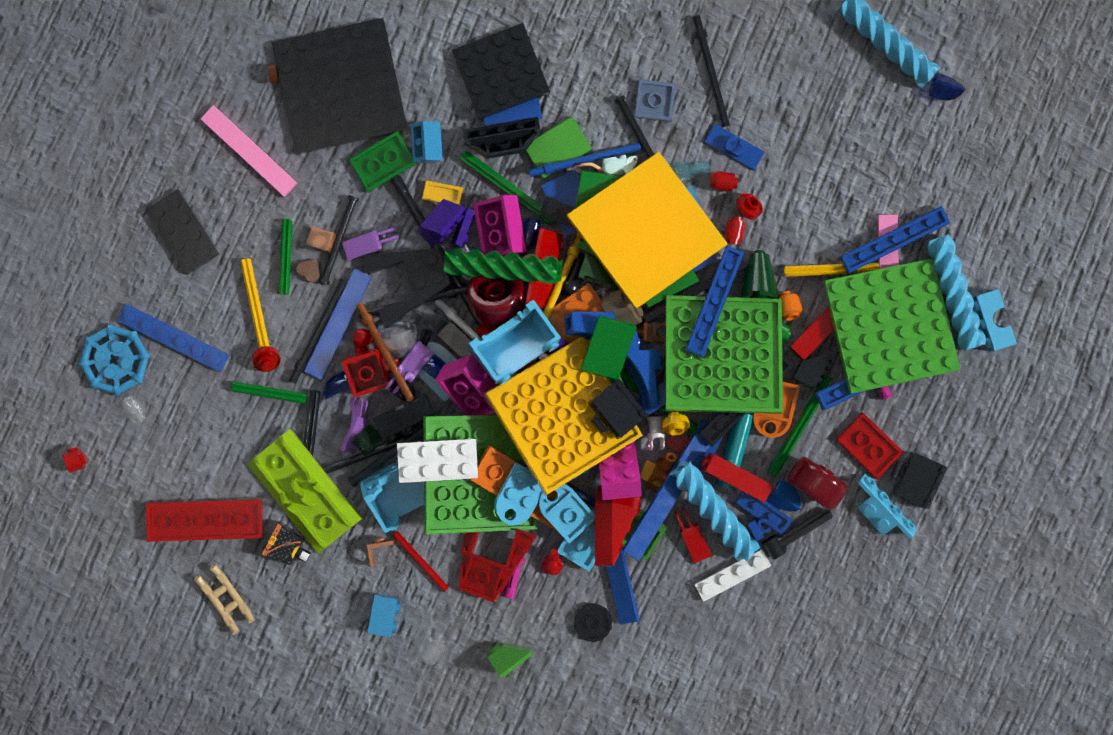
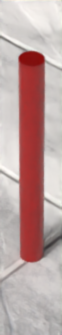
M398 531L392 535L435 584L445 592L449 586Z

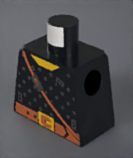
M280 521L277 523L261 555L292 565L296 558L306 563L311 552L302 548L305 539Z

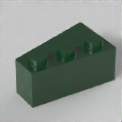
M591 254L590 256L585 255L578 280L589 282L602 288H608L611 291L619 290L620 288L597 257Z

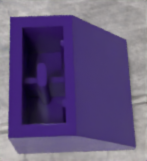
M443 199L416 232L432 246L437 242L441 244L452 232L453 228L464 217L462 213L466 208Z

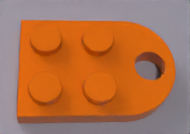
M783 382L782 414L753 413L754 427L761 435L776 438L788 431L800 390L799 385ZM768 422H772L775 425L773 433L765 431V425Z

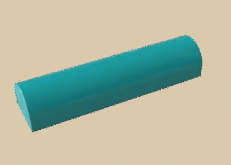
M745 414L730 429L722 457L738 467L741 466L753 421V415ZM719 479L716 480L715 485L734 490V487Z

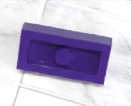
M466 208L463 211L462 215L464 217L456 227L451 242L452 245L462 247L463 244H466L469 237L467 233L469 226H472L475 220L474 210Z

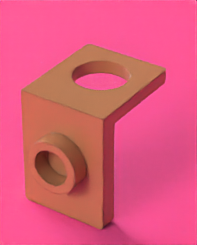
M312 226L306 244L330 253L336 234Z
M385 537L374 539V543L367 545L371 568L375 567L373 548L393 545L395 543L394 539L386 541Z

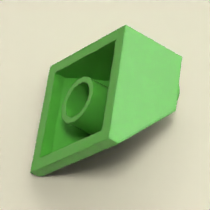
M504 643L499 646L497 644L489 650L488 659L502 679L531 657L533 650L527 646Z

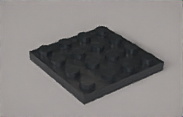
M523 23L452 50L479 120L550 94L549 87Z

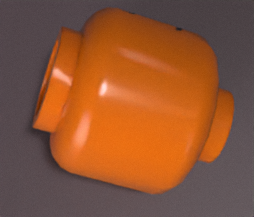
M790 291L779 294V299H782V318L785 321H791L800 317L799 314L803 308L799 296Z

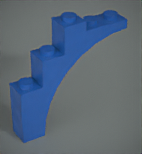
M570 312L564 316L566 335L579 336L590 340L598 316L616 319L615 312ZM635 331L624 365L636 383L642 408L645 411H650L658 408L659 396L656 389L657 376L655 372L662 369L663 360L660 356V350H639L640 339L637 331Z

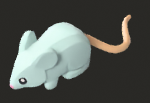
M622 155L618 159L616 157L606 158L602 161V168L594 163H582L567 168V170H573L582 166H592L605 174L624 176L633 170L638 156L626 158V155Z

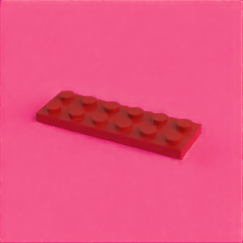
M262 499L146 503L147 542L264 538Z

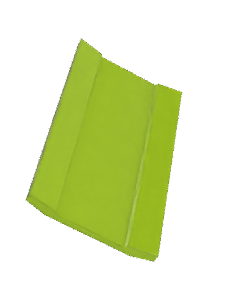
M291 429L281 435L247 464L318 554L362 519Z

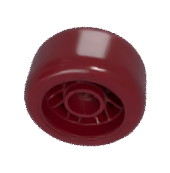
M484 276L472 277L467 286L469 308L473 316L484 324L503 325L525 308L526 293L521 279L506 280L502 277L496 279Z
M805 456L797 460L787 476V481L828 510H834L848 491L847 484L834 476L833 472Z

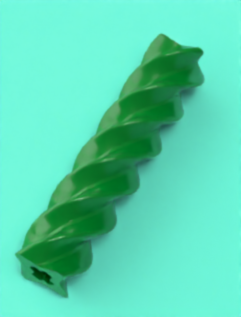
M456 247L451 249L449 253L445 250L444 272L451 275L465 274L470 277L484 276L490 279L502 277L506 280L521 279L526 282L539 280L543 283L552 284L562 279L563 259L558 261L554 256L548 255L540 260L534 254H527L521 258L515 252L502 256L494 250L484 255L478 249H472L465 253L462 249Z

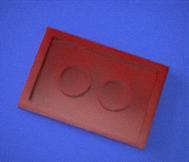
M863 412L835 439L876 480L904 453Z

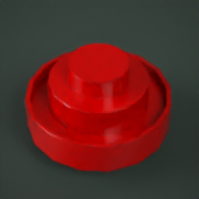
M743 193L736 200V207L742 217L755 220L763 213L761 202L752 194Z
M270 346L258 348L252 355L254 368L262 372L276 369L281 362L278 350Z

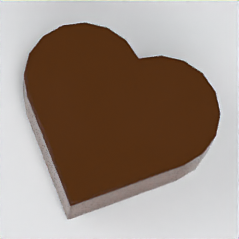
M318 259L299 263L297 265V273L306 277L309 282H317L320 278Z

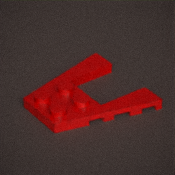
M517 529L505 565L473 553L480 532L463 533L464 543L462 546L463 557L460 567L459 590L491 602H496L537 535Z

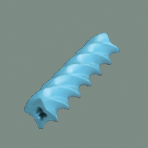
M846 0L837 11L842 13L847 23L856 26L858 32L863 37L871 39L875 48L885 51L887 58L891 62L899 64L904 74L914 77L919 87L923 88L940 69L936 63L928 61L923 51L914 48L908 38L900 36L895 26L885 23L880 13L870 10L869 4L865 0Z
M948 234L928 241V254L931 258H934V271L937 272L940 278L939 287L946 296V308L952 314L951 323L954 330L958 333V345L965 351L985 345L986 337L983 330L979 327L980 319L977 312L973 309V297L967 291L968 282L961 273L962 264L958 256L955 255L956 246L953 239Z
M691 461L680 462L677 468L668 476L676 477V487L679 490L688 492V501L692 505L699 506L700 516L703 519L711 520V530L722 534L724 546L734 548V558L737 561L742 559L748 561L752 554L760 548L758 542L749 535L744 525L738 522L736 515L726 507L724 500L715 493L712 485L703 479V475L698 468L692 465Z

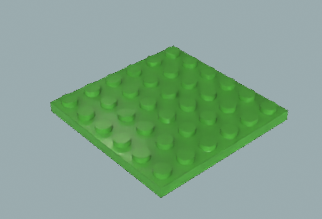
M934 258L823 281L849 394L960 370L942 291L939 287L938 274L934 271L933 267Z
M666 295L665 411L782 414V299L727 297L705 355L701 358L686 352L685 349L706 296Z
M497 415L423 416L424 441L476 439L477 464L489 445L523 466L524 460L519 454ZM470 479L424 481V534L511 531L517 529L533 530L537 529V519L530 516L527 521L520 525L504 523L497 517L494 510V502L497 495ZM508 509L505 512L506 519H511L514 515L513 509Z

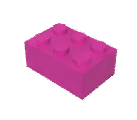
M502 195L473 203L481 252L484 255L493 250L499 252L502 256L510 252H515L516 254L527 252L517 195Z
M473 355L443 365L435 381L463 415H490L495 413L485 393L494 389L497 385Z
M635 441L598 463L603 500L642 496Z

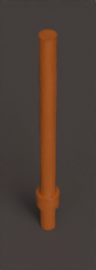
M363 303L357 304L356 307L362 317L361 321L370 331L406 400L411 401L414 397L374 324L375 320L368 313Z

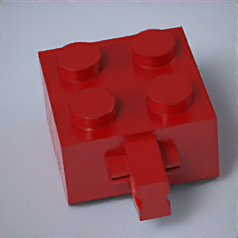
M378 347L345 357L341 361L354 398L386 388L391 381L389 374L392 372ZM398 357L393 358L397 367L400 366Z

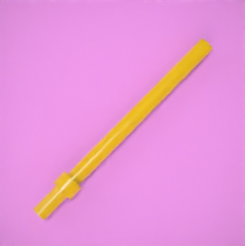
M577 234L572 247L568 249V257L561 270L562 279L556 282L543 313L548 320L572 264L580 253L577 246L582 238L580 234Z

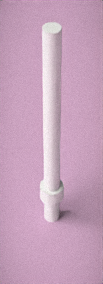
M442 299L435 301V304L445 313L444 316L452 320L472 340L477 338L482 341V338L457 315V311L453 307L450 308ZM513 373L512 375H510V377L512 378L517 374Z

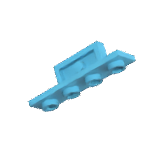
M866 474L862 475L858 484L868 493L869 497L860 503L857 508L883 536L898 526L909 539H912L917 531L914 523L911 520H907L902 514L901 509L889 500L888 495L876 486L872 478Z

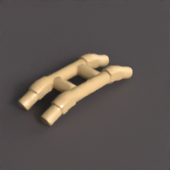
M214 564L210 567V570L222 584L220 587L213 591L200 575L194 581L209 598L232 634L235 635L239 632V629L229 614L232 610L238 607L248 623L254 622L255 618L227 576ZM227 591L233 601L224 607L218 597Z

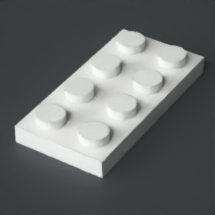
M476 439L397 443L399 483L478 478Z

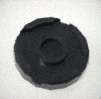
M590 603L582 606L577 611L574 618V627L576 633L584 640L597 642L603 640L609 634L612 628V618L604 606Z

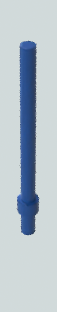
M640 143L553 164L551 162L545 163L541 167L529 169V175L532 177L541 174H553V171L582 163H590L639 151L641 146Z

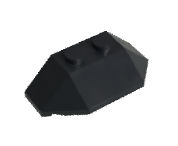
M538 117L462 131L464 144L484 158L489 159L525 152L541 130Z

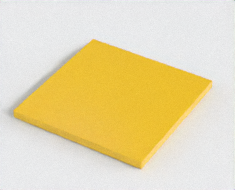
M660 152L566 216L635 310L728 244Z
M583 337L576 339L512 377L506 383L500 384L485 393L486 398L544 495L551 493L643 436L637 425L622 438L616 439L610 430L600 434L592 424L591 420L596 413L588 403L612 383L608 377L581 370V365L588 348V343Z

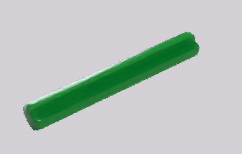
M282 219L279 294L282 295L290 293L293 223L291 219Z
M233 382L231 385V391L302 404L306 403L307 400L306 393Z

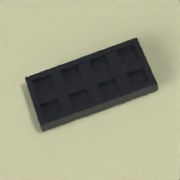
M177 189L146 209V212L187 275L220 255L180 190Z

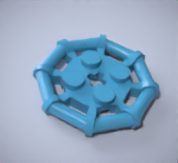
M108 324L106 328L85 338L86 342L78 366H81L92 389L96 388L120 396L121 393L139 383L142 384L148 359L151 357L136 330L130 331L113 326V324ZM107 335L109 336L110 340L102 345L96 342ZM115 336L127 337L125 343L115 340ZM132 343H134L136 349L138 350V355H135L130 347ZM93 346L97 351L94 354V360H89ZM112 355L119 357L117 365L110 362ZM135 360H140L137 373H135L132 368ZM91 365H95L100 373L97 378L90 368ZM127 375L132 377V379L121 384L120 379ZM104 377L113 379L114 386L103 383Z

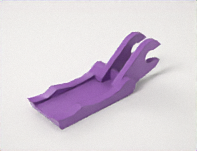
M390 228L378 233L376 230L342 242L347 260L350 261L362 255L381 250V244L399 239V235L383 240L379 239V236L395 232L397 229Z
M418 341L398 367L404 380H407L409 383L414 380L434 354L432 350L428 349L420 341ZM394 377L386 386L387 389L395 382ZM399 385L394 389L393 394L400 389Z
M353 397L350 401L352 423L339 451L354 454L367 426L368 419L366 418L368 402L367 400L363 402L361 397L358 399Z

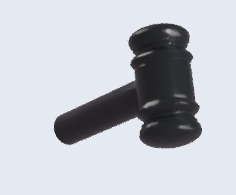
M580 252L578 258L575 259L567 282L565 281L560 292L561 295L578 292L580 286L576 278L585 257L584 253Z

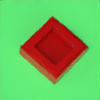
M684 434L670 435L665 445L680 455L690 438Z

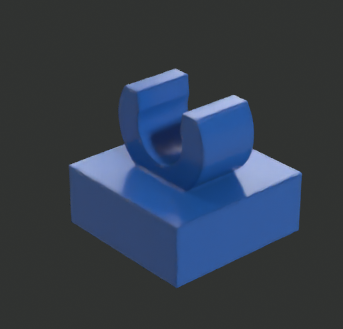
M765 517L759 519L758 522L756 518L748 522V526L756 541L764 538V533H768L771 530L770 526L767 528H762L761 523L766 521Z

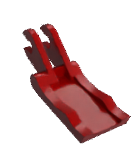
M682 507L683 514L689 524L688 527L684 528L677 511H674L681 526L680 533L695 564L712 555L698 523L692 524L686 510Z

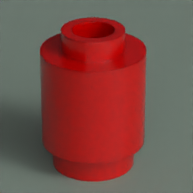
M722 171L711 173L710 187L714 188V190L732 192L733 189H737L738 178L735 177V173Z
M732 216L731 220L727 219L724 234L727 243L740 245L741 241H743L746 222H743V218Z

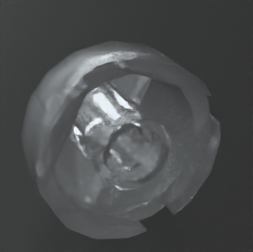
M410 323V327L399 324L383 329L384 333L379 332L380 341L384 348L391 354H397L398 357L408 355V351L412 350L418 341L416 324Z

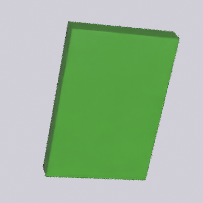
M572 116L534 139L526 151L537 168L545 163L551 162L553 164L581 157L590 152L592 148ZM541 174V176H542L543 179L549 176V175Z

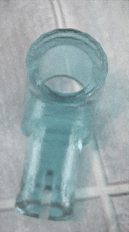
M687 161L670 165L682 183L691 181V178H694L695 175L710 172L708 161L697 164H687Z

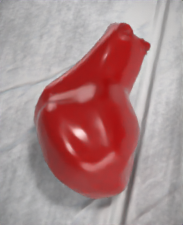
M358 329L353 333L355 354L366 351L371 341H373L369 330Z
M552 549L544 557V561L541 564L544 573L548 575H557L563 568L562 559L559 557L557 549Z

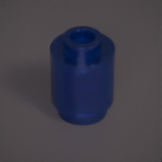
M526 218L525 222L522 223L527 247H533V244H537L541 221Z

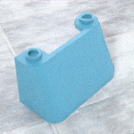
M534 300L526 304L527 308L522 312L519 311L515 317L487 336L483 335L482 341L476 338L469 343V351L496 384L500 383L502 385L511 379L510 375L547 350L551 352L559 346L558 342L561 337Z
M398 460L367 476L360 483L363 498L385 533L394 531L399 527L401 516L424 505V481L399 483Z

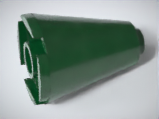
M756 250L749 257L741 298L779 299L770 257L763 250Z

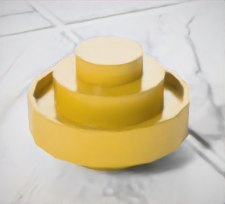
M677 412L668 414L661 422L663 433L673 436L684 433L690 427L688 417Z

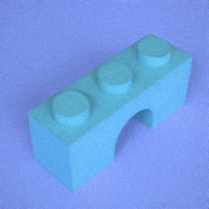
M999 289L973 297V309L978 312L980 318L979 327L984 331L986 337V348L990 349L991 352L1017 344L1011 326L1000 328L993 322L995 311L1005 307Z

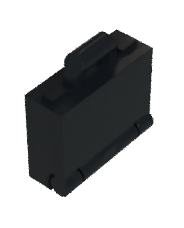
M620 379L615 380L588 403L596 413L591 420L592 424L600 434L610 430L616 439L622 438L648 416Z
M912 452L908 457L907 463L897 461L893 468L891 476L898 481L893 494L929 509L948 467L916 452ZM905 466V468H904V470H903V473H902L901 477L899 478L898 476H899V474H900V471H901L902 467Z

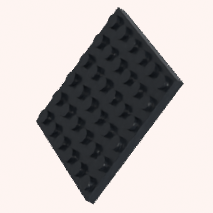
M384 18L271 42L295 153L297 155L389 135L396 131L403 132L408 130Z

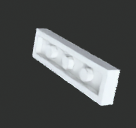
M761 548L754 552L748 561L745 559L739 560L694 585L704 602L769 568L771 564Z

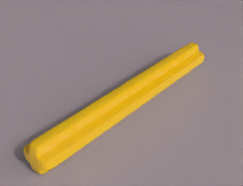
M249 258L242 259L240 263L258 347L269 346L252 262Z
M869 263L849 274L878 270L879 264ZM843 264L784 267L785 277L847 274Z

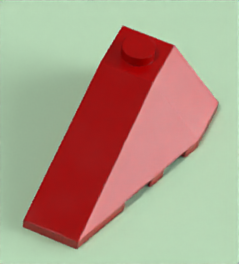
M598 486L595 501L596 566H614L623 547L622 542L627 532L629 533L632 528L630 525L634 517H637L639 514L642 496L603 500L601 486Z

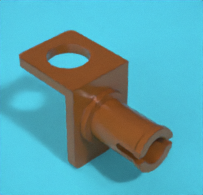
M644 322V327L636 328L638 337L644 338V342H665V337L660 338L657 335L658 328L665 327V323Z
M668 452L664 459L661 457L657 459L653 473L646 483V488L656 493L658 492L659 488L653 486L652 482L658 481L661 484L664 482L677 460L675 454Z

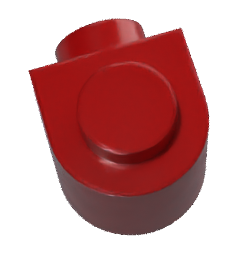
M78 446L68 449V454L62 455L69 473L86 468L88 463L87 456L79 450Z

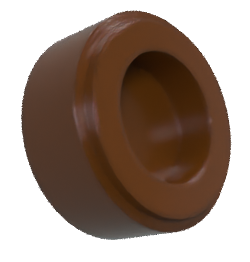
M268 64L270 83H277L276 64Z

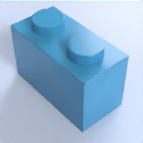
M421 121L410 124L413 162L435 163L443 161L440 123Z
M377 593L374 595L368 634L391 637L392 633H396L398 622L395 621V616L400 613L401 603L398 602L399 597Z

